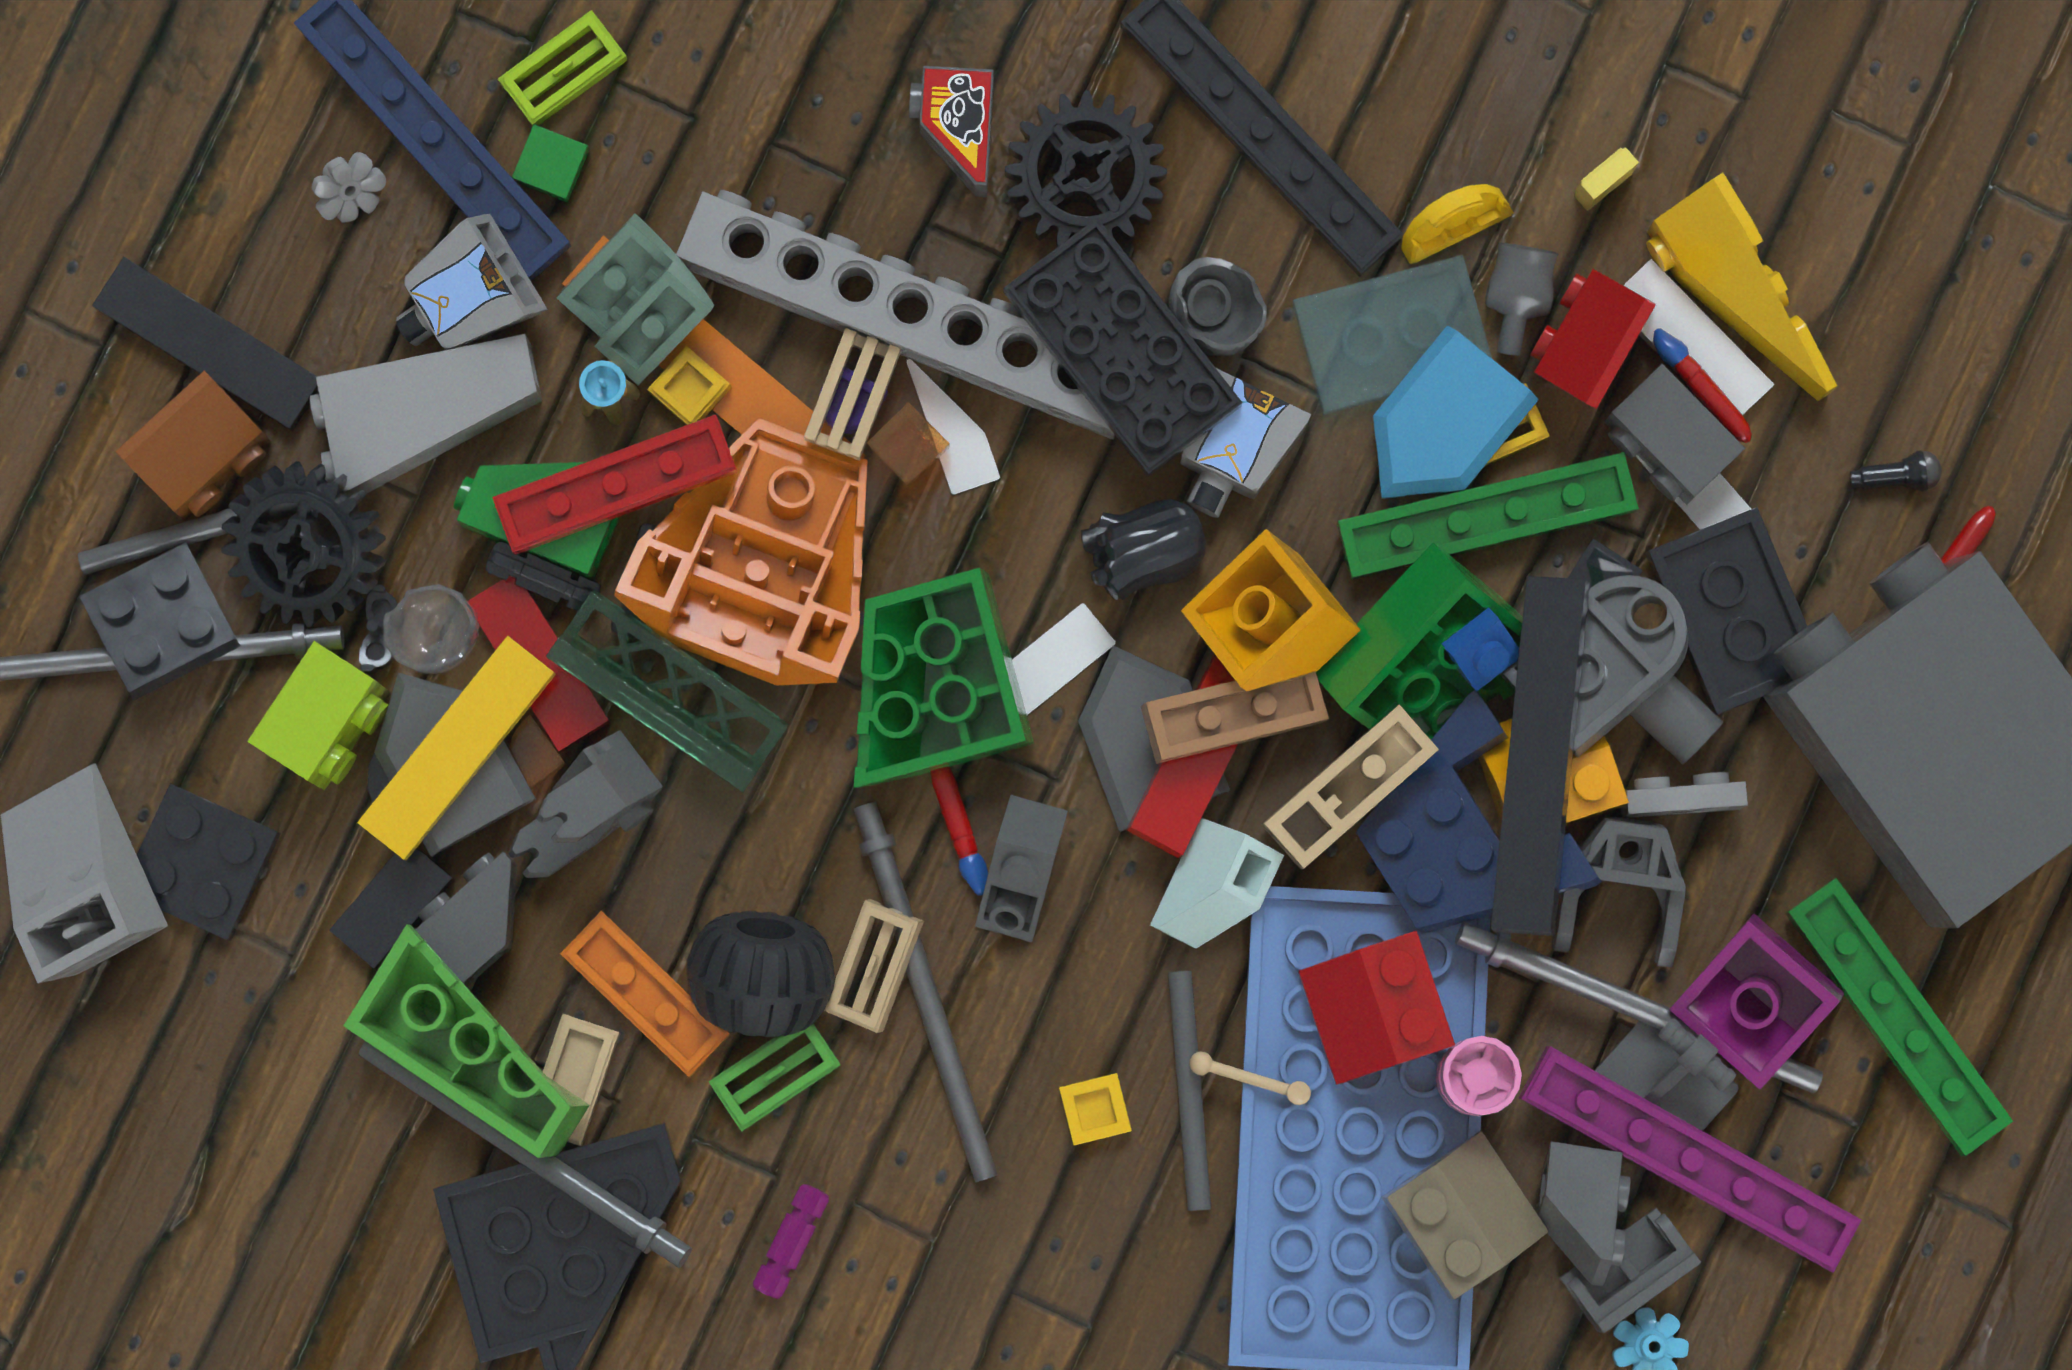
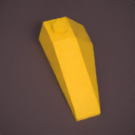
M1724 173L1711 179L1653 221L1647 230L1651 239L1646 242L1652 259L1663 272L1670 269L1678 283L1817 401L1828 396L1837 387L1807 325L1797 315L1789 318L1785 307L1789 305L1785 292L1788 288L1779 272H1773L1769 266L1762 265L1758 257L1756 245L1763 242V239Z

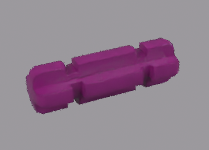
M803 1184L799 1187L791 1203L794 1209L791 1214L786 1213L766 1254L769 1260L766 1265H761L753 1281V1287L757 1291L774 1299H779L783 1296L791 1280L788 1274L791 1269H796L816 1228L812 1224L816 1217L821 1218L829 1202V1196L825 1192L808 1184Z

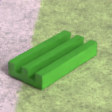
M812 1024L799 1033L774 1037L710 1080L709 1083L741 1132H743L840 1067L841 1064L816 1026ZM806 1033L811 1043L733 1095L726 1087L727 1084ZM815 1054H820L824 1061L823 1063L748 1113H743L739 1106L740 1104Z

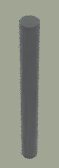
M283 503L273 506L267 516V521H273L297 513L298 503ZM229 508L78 553L79 564L83 574L88 575L167 552L185 542L187 545L225 535L228 533L221 528L222 524L231 516L237 515Z
M1192 971L1169 972L1168 980L1188 1211L1211 1209L1201 1077L1193 1073L1189 1066L1191 1056L1198 1052Z

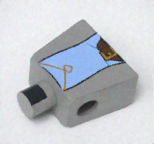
M491 214L466 218L460 222L405 276L404 284L416 304L400 314L396 322L401 334L410 344L418 346L435 335L440 345L444 349L449 350L474 343L540 315L548 309Z
M1217 369L1218 372L1243 402L1242 407L1183 451L1180 462L1184 467L1200 474L1187 503L1193 508L1216 518L1219 517L1232 490L1253 500L1257 497L1303 434L1311 417L1310 413Z

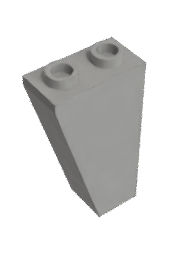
M525 334L318 376L316 381L319 394L310 395L315 426L317 430L326 429L330 451L321 453L322 464L326 470V482L330 484L340 475L345 474L347 476V483L344 488V494L347 496H351L353 493L364 490L367 494L542 401L532 346Z

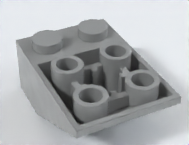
M96 764L89 765L1 814L13 929L37 983L78 975L168 926Z

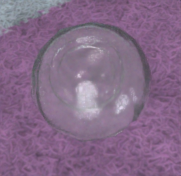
M440 584L407 590L403 599L394 610L387 612L384 616V645L395 660L406 667L422 674H443L462 664L472 652L479 637L478 629L480 625L477 612L462 593Z

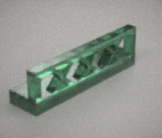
M596 590L590 593L567 629L560 635L546 655L548 659L742 792L747 788L762 763L789 726L786 721L670 641L655 633L651 628ZM595 609L616 623L620 645L598 649L578 635ZM627 631L641 641L629 643ZM651 648L665 657L669 679L652 682L644 681L635 674L631 652ZM622 654L624 666L610 656ZM676 665L690 675L678 677ZM702 682L714 690L718 712L699 716L689 712L683 706L680 686ZM671 687L673 700L658 689ZM724 698L740 709L727 711ZM751 716L771 730L754 755L732 741L729 719ZM720 721L722 734L707 723Z

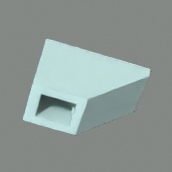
M1201 818L1179 861L1150 926L1193 948L1200 947L1260 909L1284 855L1247 834Z

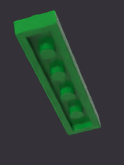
M1622 452L1338 520L1337 528L1350 580H1355L1409 567L1433 542L1450 556H1455L1635 513L1639 507L1625 453Z
M1837 878L1826 883L1785 913L1830 977L1844 992L1846 999L1960 1156L1968 1155L2014 1122Z

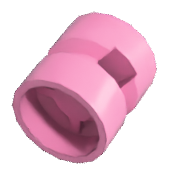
M1478 1036L1459 1041L1455 1046L1445 1051L1438 1062L1436 1083L1439 1094L1449 1107L1460 1114L1476 1117L1499 1112L1508 1106L1520 1089L1522 1073L1519 1060L1509 1046L1496 1038Z

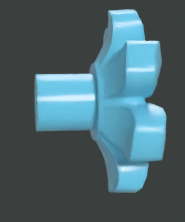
M1642 1307L1635 1311V1325L1628 1321H1621L1615 1325L1613 1335L1618 1340L1624 1342L1623 1346L1614 1349L1612 1352V1358L1616 1366L1625 1367L1633 1364L1632 1370H1678L1672 1358H1683L1688 1355V1341L1673 1337L1680 1328V1322L1670 1313L1664 1314L1657 1322L1654 1310L1650 1307ZM1653 1341L1655 1348L1653 1351H1650L1649 1344Z

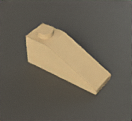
M1398 705L1261 825L1300 869H1304L1439 749L1406 711Z

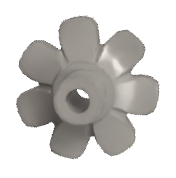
M356 152L348 163L344 158L337 157L324 166L323 176L314 178L311 188L314 194L321 198L315 207L326 220H333L337 216L342 223L350 222L358 217V207L367 213H371L378 205L379 197L374 192L380 191L385 187L386 178L379 168H372V160L366 154Z

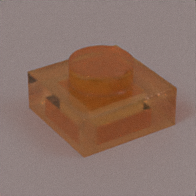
M909 402L866 443L867 447L908 488L950 448V443Z

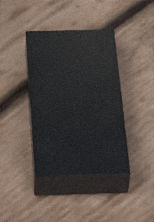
M416 848L407 861L395 853L329 931L377 970L406 924L414 927L420 920L418 914L432 900L442 894L454 878L418 848Z

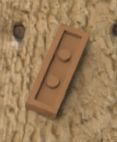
M1316 671L1250 691H1245L1236 681L1146 702L1140 706L1156 764L1320 724L1329 719Z

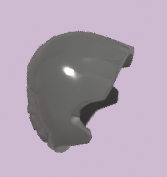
M1203 257L1195 259L1178 272L1171 286L1169 295L1170 311L1208 357L1231 356L1244 350L1258 337L1265 327L1267 306L1263 301L1255 279L1248 271L1234 263L1220 258Z

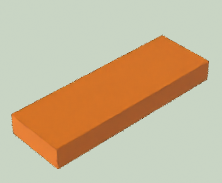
M600 911L560 953L688 1077H691L731 1035L727 1030L705 1020L697 1011L690 994L603 911Z

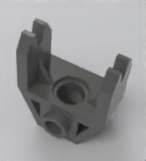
M621 730L600 742L582 750L551 789L552 792L544 799L537 819L520 829L516 834L508 854L513 859L527 852L532 853L535 859L523 872L526 878L549 877L594 847L620 826L624 832H627L644 821L653 813L649 803L663 786Z
M1600 814L1578 846L1601 880L1652 887L1656 892L1661 906L1654 962L1657 963V966L1672 968L1677 950L1686 886L1681 877L1668 830L1657 822ZM1634 841L1636 843L1635 853L1629 858H1620L1619 850L1623 843ZM1576 888L1559 893L1555 936H1552L1553 950L1569 952L1578 898L1584 890Z

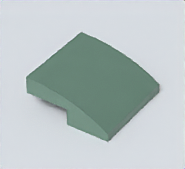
M635 213L557 296V299L600 337L594 347L619 366L637 385L666 358L714 307L713 302L681 259Z

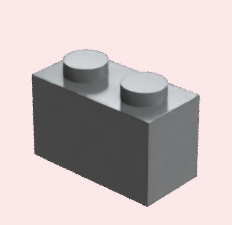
M1663 364L1616 407L1605 420V423L1612 429L1608 433V437L1613 444L1630 459L1638 455L1653 470L1649 478L1655 487L1671 501L1679 497L1686 505L1745 449Z

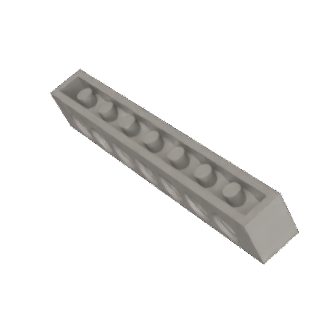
M720 190L716 197L702 191L676 254L691 272L841 332L848 328L856 331L861 336L875 338L880 343L888 346L890 344L901 348V356L1104 437L1114 439L1115 435L1081 391L1079 389H1069L1061 384L1057 374L1062 367L1028 323L1022 319L1021 314L1013 304L992 298L990 304L987 305L967 297L970 290L956 281L937 277L934 284L914 276L915 267L903 260L883 255L879 262L859 254L861 246L843 236L829 233L826 240L804 232L807 225L795 217L781 212H774L772 218L751 211L752 203L735 193ZM744 233H754L764 241L762 250L752 258H741L731 251L734 240ZM797 255H809L818 262V269L812 277L806 280H796L786 273L788 262ZM853 276H862L872 283L873 290L863 301H848L840 294V288L845 280ZM906 298H917L925 303L928 310L921 321L907 324L901 322L895 316L894 310L897 304ZM969 319L981 327L982 335L974 344L968 346L959 345L949 337L948 333L951 326L959 320ZM1025 341L1034 347L1037 356L1026 367H1014L1007 363L1003 357L1005 348L1012 342Z

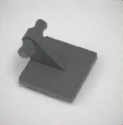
M1672 1018L1662 1030L1638 1021L1594 1070L1702 1131L1738 1092V1085L1733 1081L1736 1073L1731 1068H1727L1721 1062V1059L1716 1056L1719 1049L1701 1033L1695 1037L1691 1032H1687L1675 1018Z

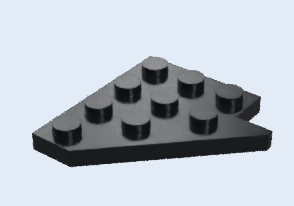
M666 1123L564 1151L555 1156L648 1219H652L655 1216L661 1219L682 1182ZM523 1164L434 1188L433 1191L479 1362H487L538 1347L544 1370H576L642 1253L640 1249L635 1247L636 1239Z

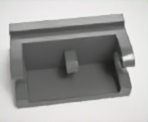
M1654 1208L1625 1229L1626 1239L1622 1263L1620 1266L1611 1265L1603 1286L1591 1285L1576 1266L1559 1277L1597 1332H1607L1701 1264L1699 1258L1693 1253L1665 1214H1661L1657 1208Z

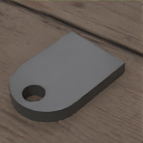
M1632 575L1617 576L1601 581L1589 589L1573 754L1577 758L1669 681L1678 671L1686 656L1688 649V627L1682 607L1667 588L1651 579ZM1645 604H1658L1667 611L1665 621L1654 629H1643L1633 621L1636 611ZM1518 660L1500 673V676L1514 690L1516 688Z

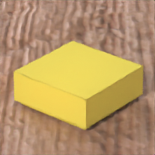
M1626 147L1618 149L1580 181L1575 190V198L1587 211L1590 210L1630 177L1639 162Z

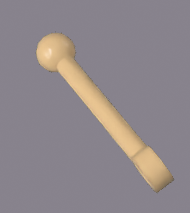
M1196 1052L1189 1061L1190 1069L1197 1075H1205L1211 1072L1283 1094L1295 1105L1305 1104L1311 1096L1310 1087L1302 1081H1296L1292 1084L1284 1083L1213 1061L1206 1052Z

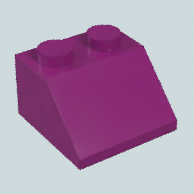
M1753 914L1669 1010L1697 1035L1701 1033L1719 1049L1718 1053L1761 1090L1837 1006L1844 992L1757 915Z

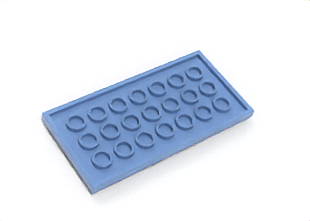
M1270 886L1260 909L1251 914L1243 1070L1288 1084L1302 1081L1310 1087L1311 1096L1305 1104L1295 1105L1288 1100L1286 1095L1242 1082L1228 1366L1298 1370H1469L1473 1288L1455 1300L1449 1299L1381 1197L1480 1132L1481 1116L1475 1117L1458 1113L1449 1107L1439 1094L1436 1083L1437 1066L1447 1049L1336 1085L1298 973L1299 970L1417 930L1455 1044L1465 1039L1485 1036L1488 964L1485 963L1486 956L1455 944L1456 935L1462 923L1421 934L1394 893ZM1491 915L1467 921L1466 923L1490 932Z

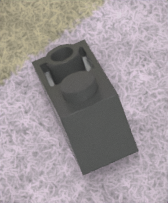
M1010 795L996 841L975 927L1029 942L1033 941L1068 810Z
M502 852L497 858H494L490 853L481 857L463 874L468 883L451 898L445 892L440 894L418 914L423 923L415 930L466 987L470 986L512 948L517 864L505 852Z
M1551 1141L1542 1166L1537 1214L1549 1232L1547 1234L1591 1285L1603 1286L1611 1265H1621L1625 1248L1626 1231L1616 1229L1617 1211H1626L1630 1192V1177L1621 1175L1622 1152Z

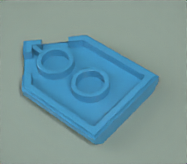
M1446 326L1373 415L1381 499L1405 497L1406 495L1464 491L1539 399L1528 387L1460 332Z

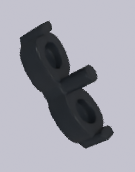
M377 584L369 592L366 601V617L368 620L366 627L369 630V634L364 638L359 653L361 670L365 674H375L377 670L389 666L395 656L393 643L383 633L386 629L395 626L399 621L400 607L396 599L380 584Z

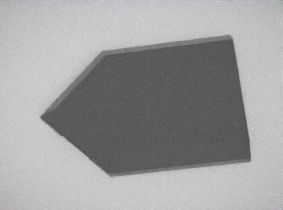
M1113 646L1078 723L1119 832L1127 829L1159 763L1156 764L1140 706L1146 702L1193 690L1188 679ZM1224 773L1211 798L1230 791Z
M398 673L374 752L389 781L392 780L462 693V690ZM504 740L424 838L423 843L431 857L536 800Z

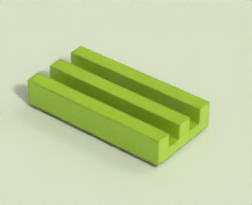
M591 10L500 76L498 81L511 96L520 111L526 116L532 127L533 124L539 126L628 61V59ZM593 31L596 35L594 40L527 89L521 91L517 84L588 32ZM606 48L609 52L606 56L535 108L531 103Z

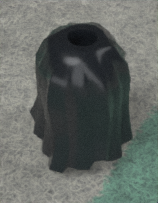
M1172 499L1155 501L1120 515L1103 512L1099 521L1091 523L1089 529L1081 530L1083 548L1086 552L1093 554V564L1099 568L1091 572V579L1096 586H1103L1106 593L1115 600H1125L1134 591L1145 587L1179 582L1195 571L1204 558L1207 548L1202 525L1195 511L1189 505Z

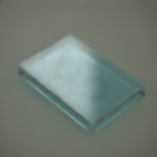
M1463 255L1294 299L1292 302L1323 415L1388 398L1446 326L1460 332L1492 358Z

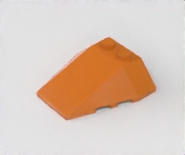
M757 418L729 447L738 473L697 487L690 493L685 492L675 502L673 510L653 531L649 529L637 541L615 589L614 596L666 643L776 686L837 683L859 632L868 460L861 457L859 461L805 441L804 435Z

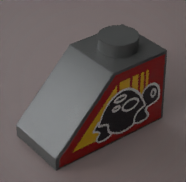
M923 66L922 83H911L909 118L920 119L921 137L975 197H987L994 70Z

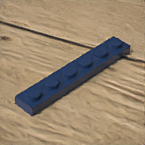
M319 0L294 22L296 28L467 218L491 214L530 281L534 280L571 247L569 240L352 0Z

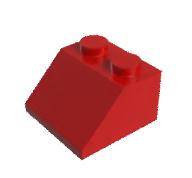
M1592 268L1587 278L1576 273L1559 303L1569 309L1558 330L1549 325L1545 327L1530 356L1539 360L1534 373L1597 409L1656 304Z
M1417 930L1298 971L1336 1085L1455 1046Z

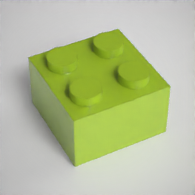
M314 641L247 742L325 791L331 781L338 785L352 768L357 755L351 750L362 733L365 731L369 735L373 734L385 718L389 704L385 703L384 700L390 691L364 672Z

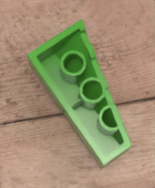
M406 924L343 1025L537 1158L558 1156L590 1106L547 1077L410 924Z

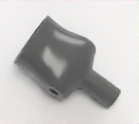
M1498 243L1496 265L1488 282L1485 296L1487 307L1504 315L1497 352L1520 356L1527 319L1549 315L1553 301V272L1558 253L1528 246Z

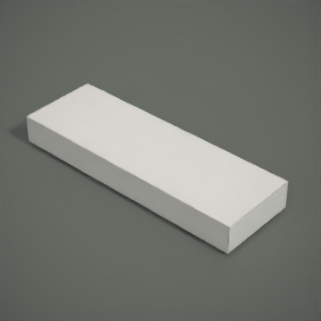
M1652 259L1624 284V286L1656 304L1639 334L1642 339L1655 352L1653 335L1654 331L1658 328L1681 340L1687 346L1689 356H1692L1702 366L1701 368L1708 373L1742 415L1774 386V383Z

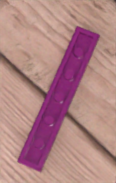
M1551 1046L1545 1047L1518 1097L1612 1151L1622 1152L1623 1157L1834 1273L1862 1221L1858 1217Z

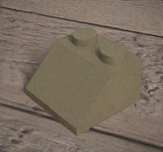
M1482 1131L1381 1197L1446 1296L1453 1300L1506 1266L1549 1232Z

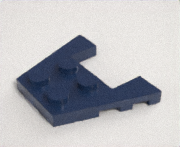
M1475 690L1468 694L1431 739L1439 750L1381 800L1356 831V834L1410 920L1421 934L1492 915L1500 839L1457 772L1506 740L1508 736L1480 693ZM1570 833L1566 834L1564 837L1559 893L1576 888L1585 890L1597 886L1602 882L1572 835Z

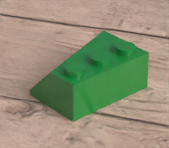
M1433 542L1357 623L1361 630L1326 664L1316 671L1319 682L1341 708L1368 729L1373 728L1394 708L1400 705L1431 740L1468 694L1474 691L1442 646V643L1487 608H1490L1501 620L1518 648H1520L1523 617L1499 594ZM1500 674L1478 690L1485 702H1488L1498 694L1503 700L1515 694V690Z
M976 568L865 599L861 659L862 690L860 712H858L857 734H859L854 788L930 773V771L959 765L1034 744L988 572L981 568Z

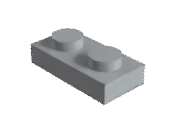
M1728 772L1693 775V785L1670 787L1669 777L1634 780V790L1625 791L1629 803L1621 807V817L1637 818L1740 810L1748 805L1746 781L1729 783Z

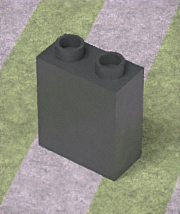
M1929 542L1897 560L1869 583L1885 605V608L1848 634L1835 614L1830 612L1804 628L1774 652V655L1787 671L1790 678L1769 694L1763 696V698L1929 927L1959 928L2072 844V677L1981 551L1952 558L1944 564Z

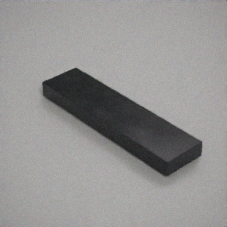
M125 257L122 258L92 304L97 311L197 373L201 374L205 370L220 387L292 432L310 405V395L318 393L316 375Z

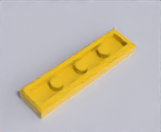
M507 636L357 823L403 860L407 861L556 674Z

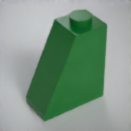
M586 462L479 466L475 478L466 476L458 490L453 509L460 511L457 521L464 529L496 542L505 541L509 543L492 497ZM621 516L523 553L527 554L530 552L567 568L576 575H583L594 580Z

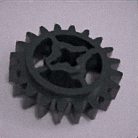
M1085 90L1081 98V105L1078 108L1072 106L1071 101L1065 94H1060L1059 113L1053 114L1049 108L1040 104L1037 106L1040 126H1035L1033 123L1022 120L1020 132L1029 142L1009 143V153L1022 162L1005 166V177L1022 182L1008 191L1009 202H1028L1020 210L1018 220L1020 223H1026L1035 218L1040 219L1035 232L1037 240L1040 241L1048 236L1051 231H1056L1058 233L1057 247H1059L1098 218L1111 235L1114 232H1118L1124 239L1131 242L1135 236L1131 220L1134 219L1141 224L1150 225L1152 215L1143 203H1162L1163 193L1156 187L1151 186L1150 183L1166 180L1167 169L1150 164L1163 155L1164 147L1163 144H1144L1153 133L1151 122L1142 124L1137 128L1131 126L1136 115L1135 106L1132 105L1125 109L1122 114L1116 115L1114 114V95L1109 94L1101 108H1095L1090 91ZM1080 130L1097 131L1108 135L1114 140L1090 144L1081 141L1077 136L1074 137L1071 132ZM1052 145L1058 153L1061 167L1053 177V182L1042 189L1038 180L1037 170L1044 152ZM1127 158H1130L1134 171V180L1130 191L1120 202L1113 192L1114 188L1110 179L1118 170V165ZM1081 163L1086 169L1096 165V181L1090 183L1085 177L1076 181L1074 179L1076 165ZM1073 202H1082L1091 205L1095 210L1098 209L1101 214L1077 216L1059 209L1058 206L1062 203L1066 206Z
M295 461L287 467L284 474L275 465L262 474L263 481L255 477L245 484L243 489L246 495L240 494L229 504V507L237 516H231L221 527L225 532L236 536V538L221 548V552L229 556H237L240 560L239 563L227 572L229 577L245 575L249 579V583L244 587L241 595L246 598L254 595L256 592L263 594L260 612L263 614L267 613L276 604H279L282 608V622L288 624L301 611L307 627L313 626L321 619L322 613L331 623L344 614V608L353 611L364 601L361 593L368 594L378 583L370 573L378 571L385 564V559L378 554L372 553L371 550L376 549L386 540L385 535L369 532L367 528L380 516L378 511L362 513L358 509V505L366 496L365 491H357L351 496H347L344 494V488L347 483V476L345 474L340 475L328 484L325 481L326 470L323 464L317 465L306 477L300 461ZM283 503H298L297 513L291 518L282 519L277 524L267 521V516L273 506ZM329 565L341 568L335 581L321 585L309 584L310 575L317 569H326Z

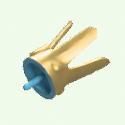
M601 360L589 364L580 376L579 388L583 396L581 411L587 417L592 414L594 409H602L610 423L619 425L624 420L620 400L623 397L634 400L640 397L638 387L626 380L621 368L611 360Z

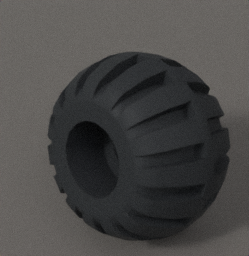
M743 911L741 913L733 912L716 917L705 925L693 942L686 965L688 991L699 1014L717 1027L748 1036L778 1037L804 1031L814 1024L825 1010L835 982L833 957L822 934L804 921L771 912Z

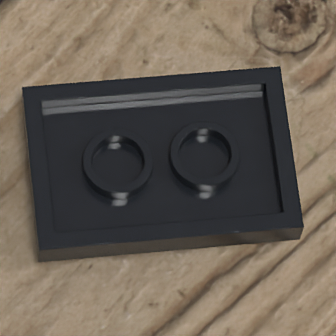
M1758 507L1645 553L1657 583L1667 588L1682 607L1688 627L1687 655L1712 712L1719 715L1759 699L1790 678L1787 671L1774 655V652L1806 628L1807 624Z

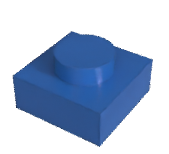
M1487 608L1442 643V646L1460 673L1476 692L1519 659L1520 649L1501 620L1490 608Z

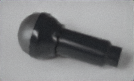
M1920 450L1910 454L1907 458H1903L1902 462L1863 466L1859 470L1850 471V483L1852 489L1862 488L1863 490L1905 485V488L1909 487L1923 492L1934 488L1938 484L1942 468L1940 461L1934 454Z

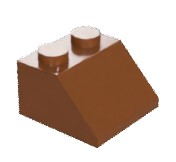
M204 370L115 452L178 516L185 520L192 513L199 517L211 509L223 494L219 488L235 473L242 477L251 472L266 456L263 448L271 440Z

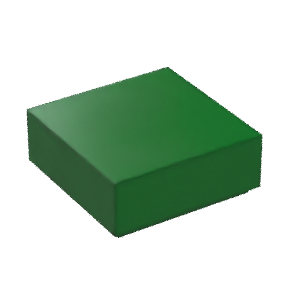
M533 124L512 178L518 184L568 203L590 149L584 143Z

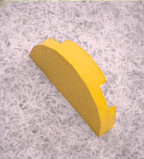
M1480 184L1457 189L1429 204L1412 220L1403 235L1401 250L1410 265L1415 264L1512 216L1514 212L1499 188L1488 184Z

